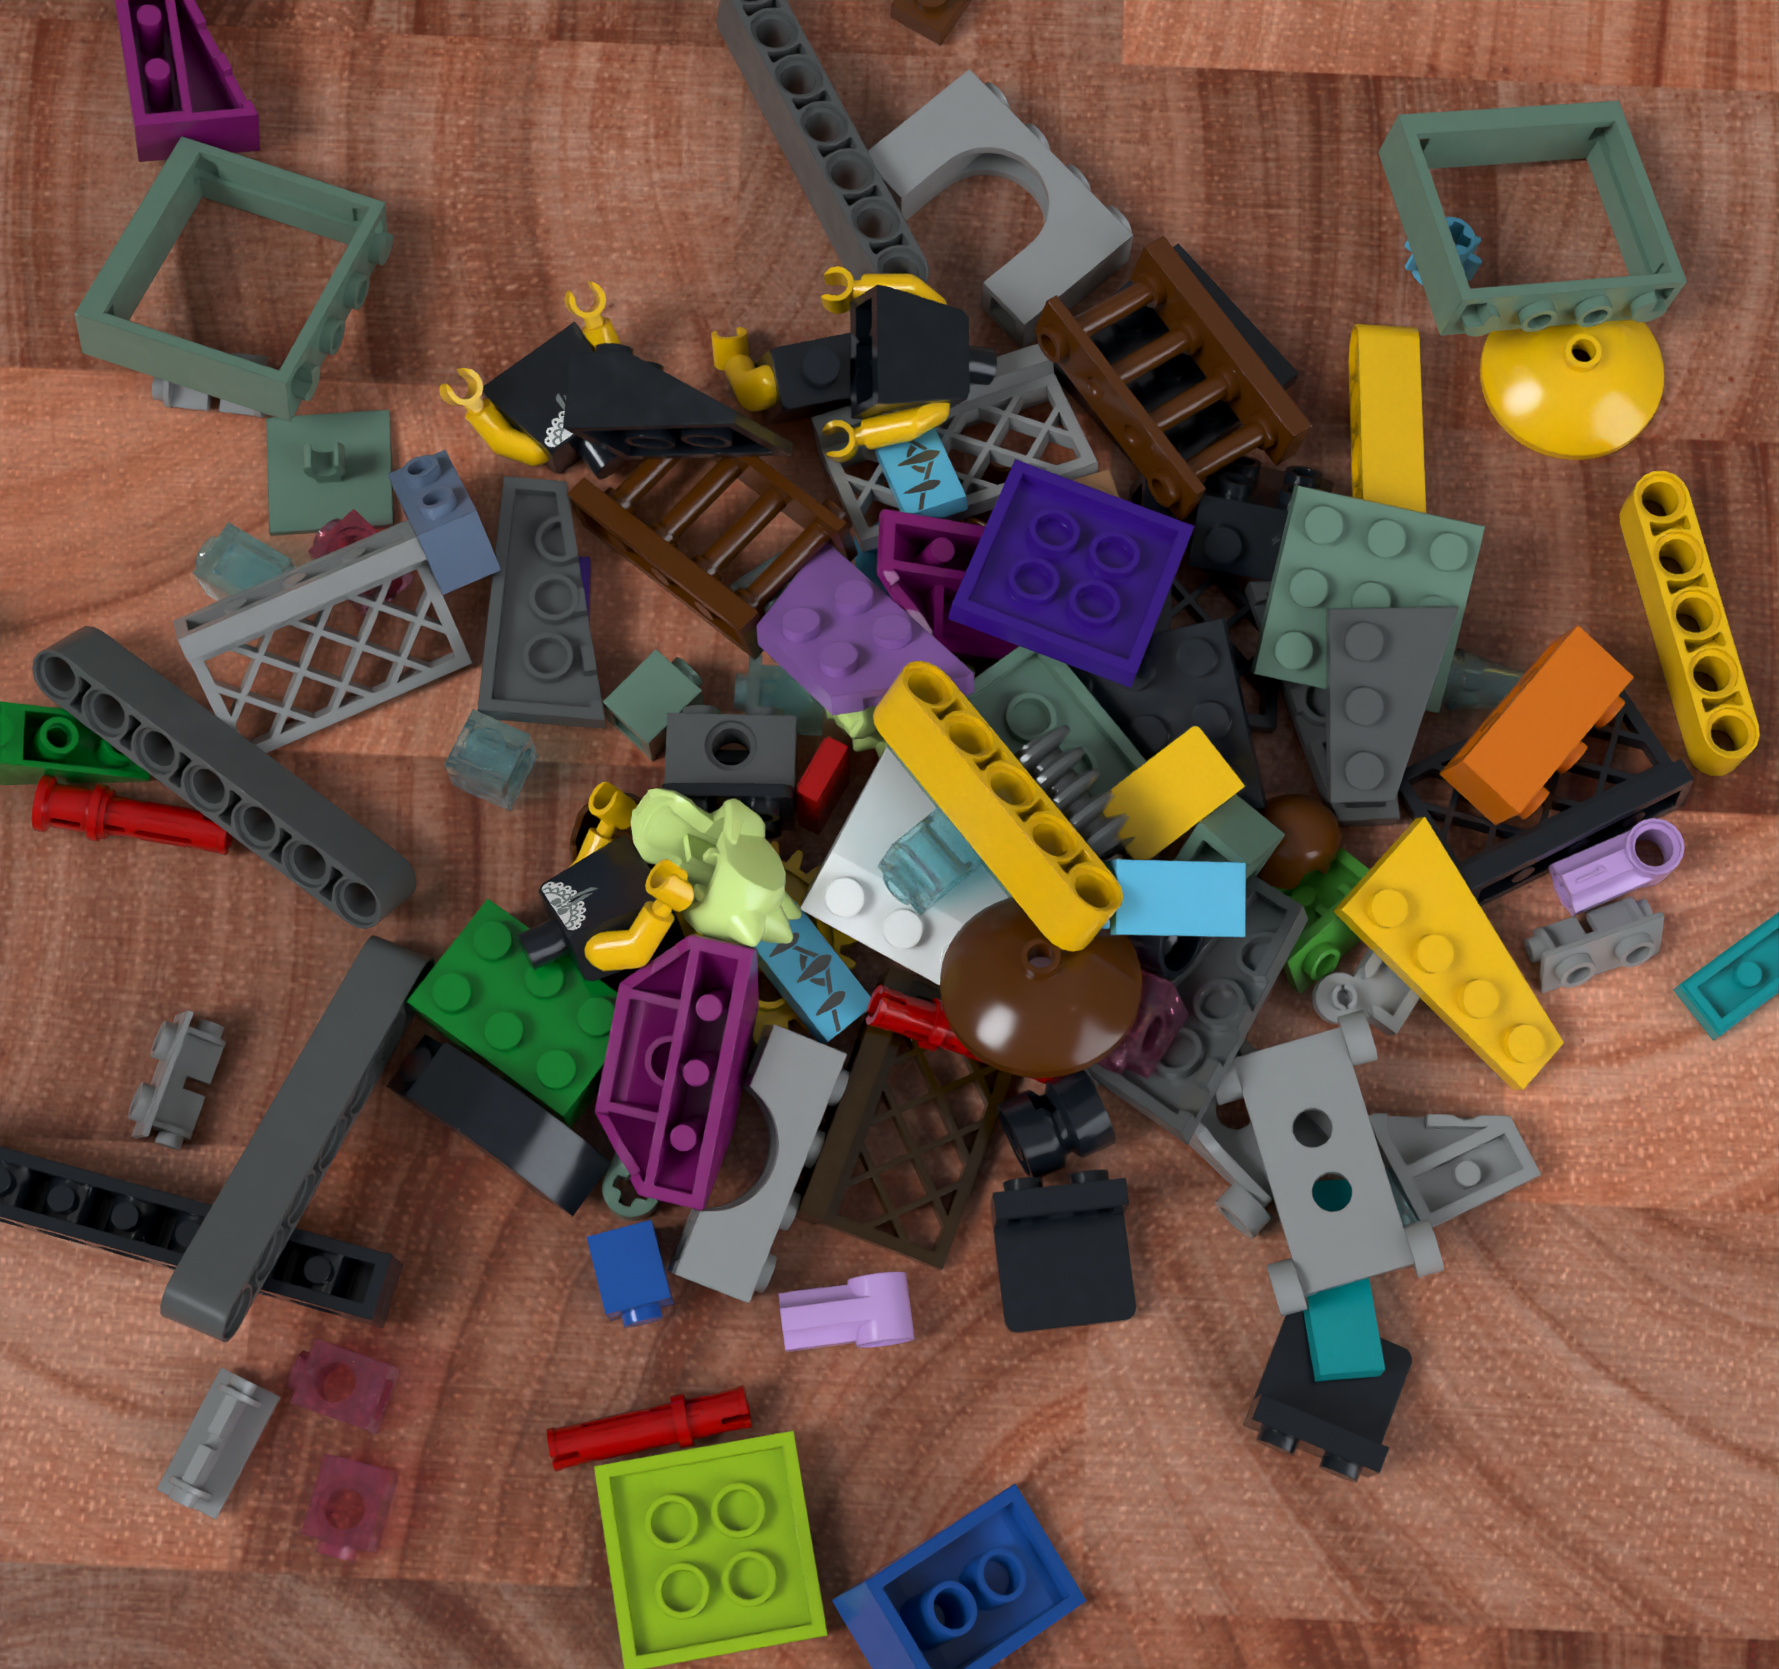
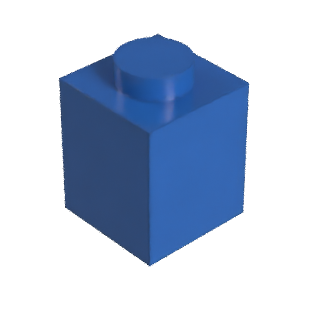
M652 1220L587 1236L605 1315L610 1321L622 1319L624 1328L637 1327L662 1319L661 1308L675 1304L656 1228Z

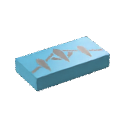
M936 428L931 429L912 441L873 449L901 512L941 519L968 510L966 494Z
M801 910L802 915L800 919L789 920L793 934L792 942L784 944L760 941L753 948H757V965L814 1038L819 1043L826 1044L867 1011L871 997L804 911Z

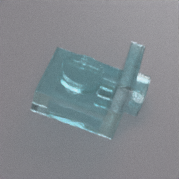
M759 655L756 660L749 656L748 673L736 674L734 710L745 711L746 714L747 710L752 707H776L784 710L785 715L797 716L798 735L822 736L824 707L781 666L763 665V655Z

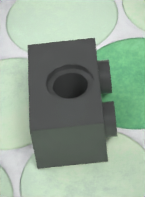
M691 705L684 707L682 713H667L664 784H787L793 787L794 807L796 808L797 716L785 715L784 710L769 706L749 708L746 714H721L719 708L709 705ZM730 743L741 744L750 752L742 763L733 766L720 763L715 758V755L722 746Z

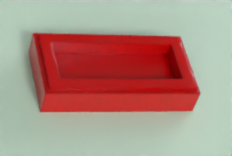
M830 736L827 739H823L796 786L799 825L817 835L822 831L849 783V746Z

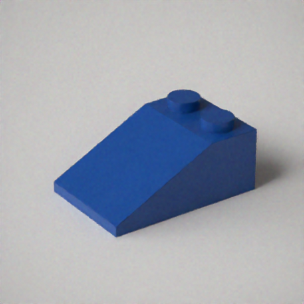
M1016 1484L1006 1488L832 1599L833 1604L872 1669H989L1087 1601Z

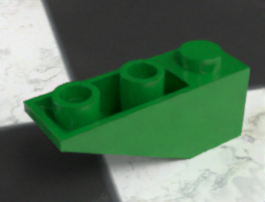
M0 701V785H35L39 783L41 777L45 774L55 776L60 784L148 782L150 780V774L66 710Z

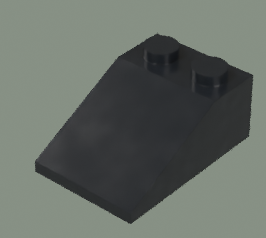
M603 343L596 345L595 352L570 353L563 429L625 460L792 456V442L664 372V366L661 364L644 361L634 356V349L629 346Z

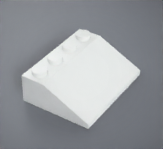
M886 747L804 895L800 909L940 985V974L945 953L957 932L975 914L1009 897ZM1117 853L1107 861L1121 860L1123 856ZM1036 957L1029 963L1035 967L1043 968L1049 966L1052 961L1046 957Z

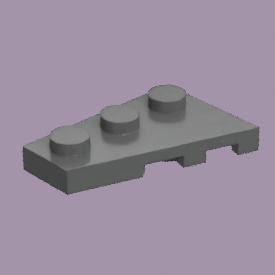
M1458 606L1326 608L1327 801L1330 803L1395 801L1459 609Z

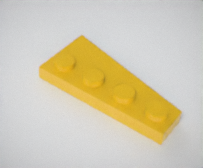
M1426 817L1415 819L1333 912L1512 1090H1524L1564 1042Z

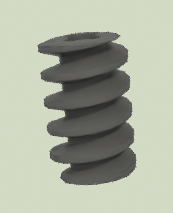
M1068 725L1056 727L1024 745L1014 756L1102 862L1107 861L1135 839V837L1120 839L1118 836L1120 830L1129 820V816L1126 812L1110 817L1104 815L1103 811L1115 795L1111 790L1095 795L1090 794L1088 790L1100 773L1096 768L1076 773L1074 767L1085 754V751L1081 746L1062 752L1059 745L1071 730Z

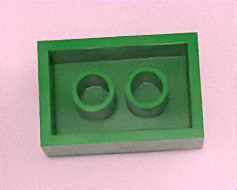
M487 899L410 996L407 1003L419 1019L571 1129L599 1092L618 993L601 980L585 981L567 955L533 970L517 938L518 934L529 928L490 899Z

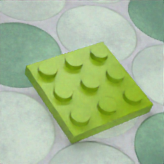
M794 1431L594 1466L624 1669H648L828 1636Z

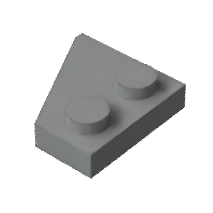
M1374 1113L1369 1116L1381 1158L1414 1222L1429 1219L1432 1228H1435L1541 1175L1510 1116L1478 1115L1476 1118H1457L1454 1115L1427 1114L1425 1117L1387 1116V1113Z

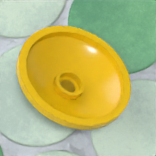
M1633 319L1606 321L1592 327H1581L1578 324L1549 326L1535 332H1526L1522 329L1490 332L1485 341L1480 359V383L1485 401L1492 415L1500 426L1516 441L1546 456L1566 460H1586L1605 456L1621 449L1644 430L1658 408L1662 397L1664 365L1659 346L1651 330L1645 322H1636ZM1572 350H1584L1588 353L1591 360L1588 362L1578 361L1573 356Z

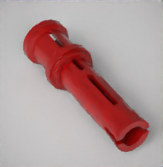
M45 774L41 777L35 791L32 807V827L38 832L45 833L50 827L86 833L88 840L97 842L101 839H107L109 835L125 836L143 841L201 849L221 855H227L232 844L233 836L198 810L117 796L116 791L110 789L109 785L97 784L94 789L60 784L55 776Z

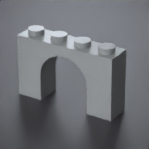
M970 69L868 150L905 221L951 184L972 176L991 175L1011 180L1023 187L1035 199L1042 211L1045 222L1041 232L1025 249L983 282L981 308L1020 349L1025 348L1037 338L1034 330L1048 299L1057 295L1066 308L1071 310L1129 261L1133 234L1125 216L1114 206L1108 205L1105 207L1091 193L1090 185L1082 172L1072 164L1065 166L1050 151L1049 143L1043 133L1031 123L1024 125L1009 109L1008 101L1000 89L991 82L984 84Z

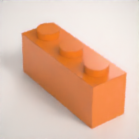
M1575 626L1548 645L1439 774L1495 826L1516 815L1522 820L1526 819L1548 797L1550 792L1543 785L1556 770L1560 774L1565 773L1585 753L1588 746L1581 740L1593 726L1601 729L1621 710L1625 701L1619 695L1634 676L1580 626Z

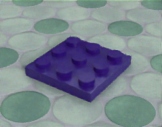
M1015 459L952 602L948 619L1131 688L1194 526Z

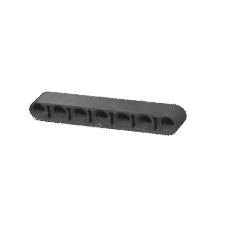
M719 0L716 17L718 29L844 268L851 273L854 280H861L862 275L865 273L913 274L927 283L929 275L927 260L787 0Z
M84 626L42 650L34 658L32 666L34 680L48 698L347 923L362 929L374 927L415 892L417 884L415 872L411 864L399 852L103 631L95 627Z
M372 935L365 942L173 1272L160 1305V1314L163 1317L222 1342H228L235 1335L412 1021L415 1013L407 1003V1000L435 966L434 958L376 935Z

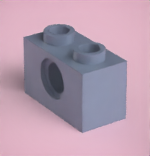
M446 450L434 455L416 457L408 461L403 468L388 474L405 516L418 537L443 595L501 570L477 510Z

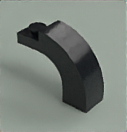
M426 1034L414 1050L404 1058L399 1070L386 1086L402 1100L471 1143L534 1193L572 1217L611 1165V1162L589 1143L505 1080L446 1042L441 1044Z

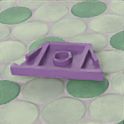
M827 543L802 567L756 626L758 645L832 715L860 712L869 707L877 706L904 666L913 661H924L939 667L951 678L965 696L974 692V672L830 543Z

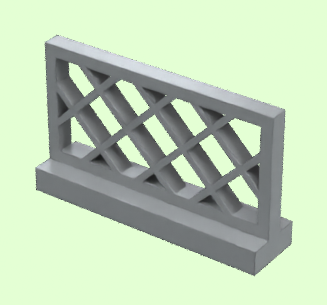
M1039 344L998 356L997 370L993 381L989 385L970 384V393L967 400L950 408L947 420L935 427L947 455L952 448L978 457L968 475L956 472L967 497L968 510L941 519L959 521L994 509L1005 483L996 485L981 480L991 461L1012 468L1016 459L1070 480L1098 472L1096 457L1054 374L1053 362L1043 354ZM1050 401L1053 407L1045 423L1018 415L1020 410ZM851 405L811 417L819 460L825 474L830 475L844 511L852 522V529L862 552L878 548L879 524L868 528L864 515L873 500L899 508L891 489L882 486L886 480L882 468L879 464L869 481L845 474L843 470L868 460L879 463L873 449L869 450L864 444L858 447L856 455L850 460L834 462L825 453L843 450L849 443V435L844 432H836L832 435L822 434L823 427L830 421L842 420L847 422L852 428L861 426L862 419L851 418ZM989 422L996 425L987 443L960 434L963 429L980 423ZM1009 429L1036 438L1027 455L999 447ZM1049 442L1073 449L1077 459L1059 465L1039 460ZM854 494L860 495L858 500H856Z
M409 520L173 620L176 637L187 661L190 662L215 715L240 734L236 723L245 702L277 713L270 731L250 740L251 743L265 753L472 664L429 566L426 555ZM414 570L418 571L425 588L415 611L384 601L393 579ZM377 587L374 596L363 593ZM349 599L369 607L357 637L325 626L333 605ZM431 602L439 620L426 616ZM379 611L410 621L398 651L367 641ZM319 612L315 622L305 619L306 617ZM291 625L310 632L298 662L266 651L275 630ZM421 626L446 634L453 652L431 662L409 655ZM320 636L352 647L340 677L308 666ZM259 638L256 647L245 644ZM227 651L251 658L240 687L213 679L205 661ZM362 651L393 661L385 682L368 687L351 681ZM261 662L293 672L282 702L250 691ZM404 665L413 668L412 670L401 674ZM304 676L335 687L328 707L312 713L292 706ZM346 691L355 694L342 700ZM221 694L235 698L230 712ZM287 716L297 719L289 724L284 725Z

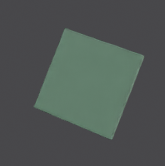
M389 410L293 416L291 422L277 417L266 418L269 533L271 536L384 529L394 526L393 486L388 476L392 472L391 419Z

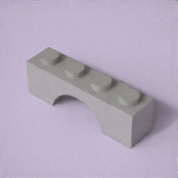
M764 1025L746 1070L742 1088L755 1100L767 1124L769 1145L765 1165L754 1184L735 1200L720 1206L708 1207L704 1210L691 1208L667 1268L668 1271L747 1303L750 1302L754 1291L759 1293L765 1291L776 1265L777 1257L769 1252L778 1229L784 1231L789 1229L800 1204L801 1194L794 1192V1188L803 1167L812 1169L823 1147L825 1132L818 1130L825 1109L827 1105L834 1108L838 1105L847 1086L850 1072L842 1069L847 1056L846 1053L778 1025Z

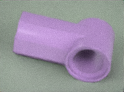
M1652 818L1642 820L1628 832L1555 862L1548 869L1552 877L1553 887L1562 906L1574 917L1641 887L1657 885L1678 866L1683 858L1685 846L1682 835L1674 825L1666 820ZM1648 840L1658 845L1663 854V865L1654 867L1641 862L1635 852V842Z
M905 1272L869 1274L851 1278L847 1281V1285L804 1289L778 1294L786 1352L855 1343L857 1348L881 1347L906 1343L915 1339Z

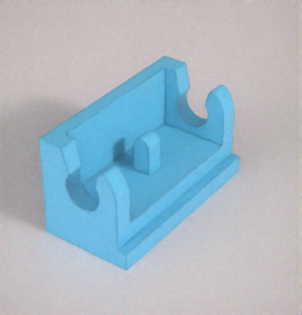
M1120 859L1103 862L1117 879L1123 893L1122 905L1102 928L1110 929V935L1245 937L1246 863Z

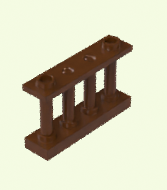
M1162 236L1144 246L1130 277V280L1133 282L1132 285L1075 317L1072 316L1056 295L1046 301L1034 333L1037 336L1038 344L1043 354L1051 362L1058 363L1147 479L1149 489L1155 500L1163 507H1168L1177 520L1185 521L1191 517L1206 490L1201 480L1255 448L1264 450L1275 466L1296 454L1313 425L1167 239ZM1144 306L1153 308L1170 331L1110 365L1089 337ZM1181 353L1190 355L1207 378L1147 413L1127 387V384ZM1218 400L1226 402L1244 426L1185 461L1163 432Z
M758 456L711 458L717 464L659 522L651 520L647 525L634 516L635 510L633 507L682 458L646 459L616 489L609 487L603 492L584 477L567 493L584 527L754 660L764 651L758 645L756 627L766 614L764 607L827 543H830L850 562L858 555L849 531L853 526L852 522L839 506L828 499L819 503ZM736 479H739L760 495L702 556L695 553L689 559L677 549L678 544L676 540ZM780 512H783L805 529L745 590L739 587L733 593L720 583L722 579L719 573Z

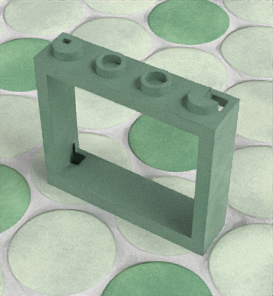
M1619 101L1399 114L1378 151L1440 335L1466 333L1468 336L1477 337L1500 330L1522 329L1526 332H1535L1549 326L1578 324L1581 327H1592L1606 321L1630 319L1636 322H1648L1662 317L1687 283ZM1586 158L1629 276L1470 289L1429 169Z
M181 136L74 313L82 353L291 422L302 400L309 401L314 396L319 383L320 367L327 354L335 355L339 350L344 337L345 321L351 310H359L364 304L369 290V277L376 264L384 265L390 255L394 235L389 234L387 230L386 202ZM202 197L348 244L345 253L280 370L129 321Z

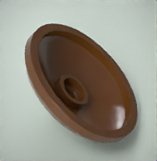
M1010 897L984 908L968 920L957 932L945 953L942 963L940 993L942 1007L950 1028L958 1040L974 1056L984 1063L1010 1074L1032 1078H1051L1084 1070L1107 1057L1120 1045L1131 1030L1139 1011L1142 994V973L1137 953L1127 935H1110V929H1101L1083 950H1063L1052 944L1016 900ZM1036 957H1046L1052 961L1049 966L1043 968L1035 967L1029 962Z

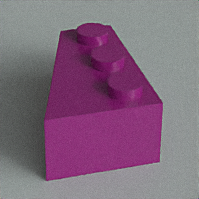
M114 0L138 161L167 160L181 136L232 153L260 151L259 114L251 100L246 99L233 76L232 66L224 52L221 53L210 35L206 27V20L195 0Z

